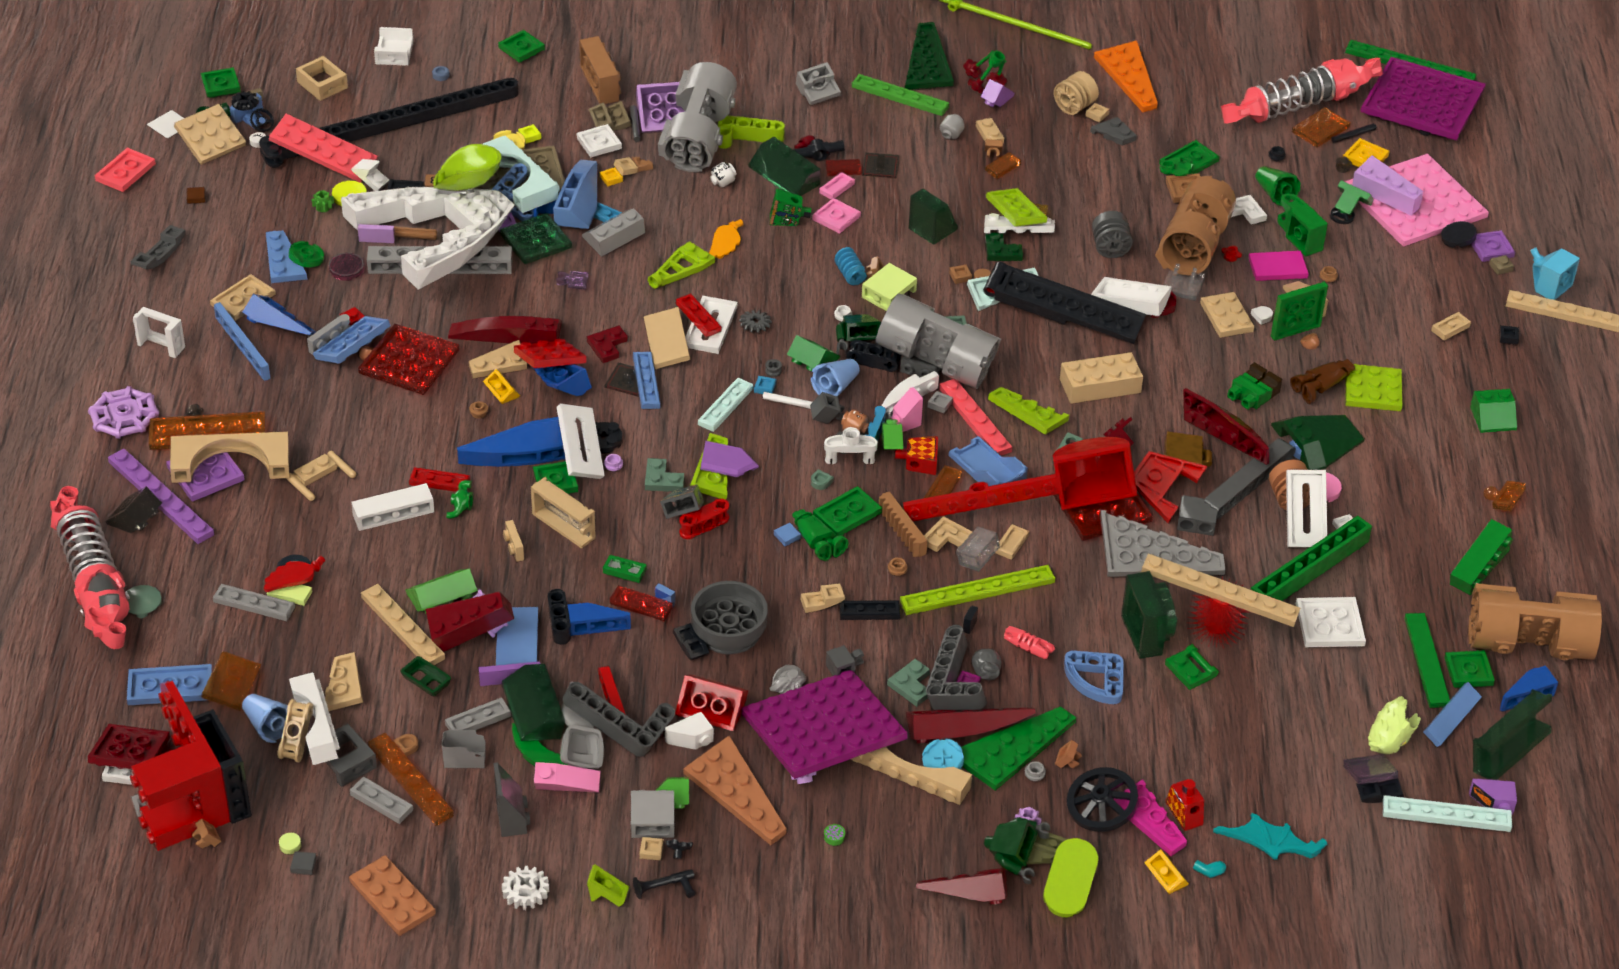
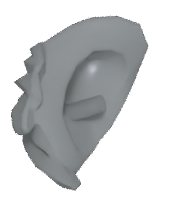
M785 665L775 672L772 686L769 689L780 694L789 690H795L802 687V684L806 681V676L795 665Z

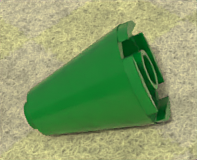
M1266 166L1259 168L1256 172L1255 178L1275 204L1282 206L1281 197L1284 194L1298 196L1301 183L1296 175Z

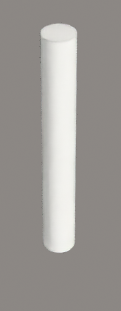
M768 392L763 393V399L811 409L810 404L812 401Z

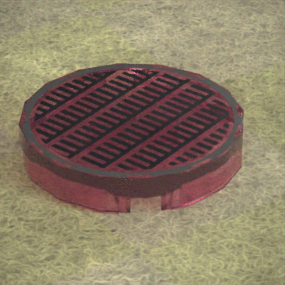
M354 253L338 254L332 257L328 264L329 272L334 278L346 281L352 280V277L355 276L356 278L359 277L365 268L363 258Z

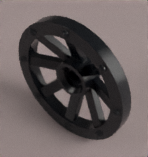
M1109 767L1095 768L1083 773L1072 783L1067 793V807L1072 819L1082 828L1095 832L1111 831L1123 826L1133 817L1139 804V794L1133 779L1125 772ZM1105 778L1117 779L1112 783L1105 785ZM1094 779H1098V785L1096 786L1091 785L1088 782ZM1125 784L1130 793L1113 790ZM1081 788L1084 789V790H1087V791L1091 792V793H1088V794H1085V795L1076 797L1077 794H1078V792H1079V790H1080ZM1113 798L1130 800L1127 808L1124 810L1113 800ZM1090 801L1083 813L1080 814L1075 806ZM1110 806L1119 816L1107 821L1106 808ZM1095 807L1099 808L1100 821L1088 819Z

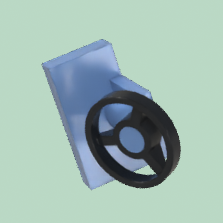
M258 93L256 95L259 98V103L255 108L242 111L235 109L233 106L230 107L231 120L235 124L243 120L259 132H267L274 125L273 115L268 110L263 109L262 97ZM262 111L267 113L270 116L271 120L266 119V117L261 115L259 112ZM271 123V126L269 128L260 129V127L265 126V124Z

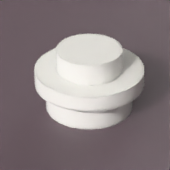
M846 305L838 306L834 312L835 318L839 321H843V316L852 315L850 307Z

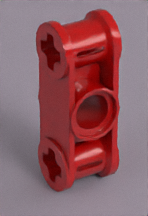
M716 499L702 506L700 510L683 514L679 518L681 525L679 535L683 539H693L702 533L729 521V514L727 513L729 502L725 499Z

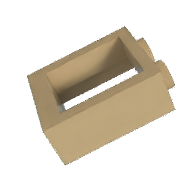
M324 56L296 68L297 82L320 101L348 88L347 74ZM324 71L331 76L319 83L312 78Z

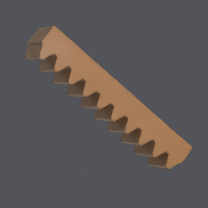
M890 491L883 493L879 497L882 517H886V522H890L889 526L893 527V531L897 532V536L901 537L902 542H905V547H909L908 551L912 552L913 557L926 555L927 539Z

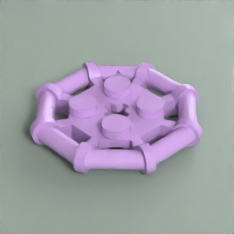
M131 386L112 392H103L98 401L88 409V414L93 422V429L96 432L101 431L113 435L117 439H120L121 436L146 432V428L154 419L159 417L160 413L156 408L153 394L135 390ZM99 414H104L105 417L99 418ZM142 416H146V418L141 422Z

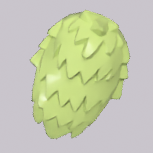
M1403 696L1388 702L1377 714L1368 736L1370 750L1381 754L1396 753L1399 751L1400 746L1405 745L1409 741L1414 731L1418 728L1421 718L1418 717L1417 713L1409 719L1405 717L1407 700Z

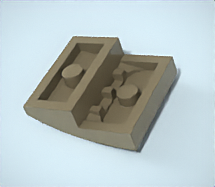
M622 101L608 107L601 103L589 108L596 127L608 124L612 131L632 126Z

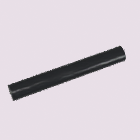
M1372 123L1333 136L1331 141L1336 143L1376 130V124Z

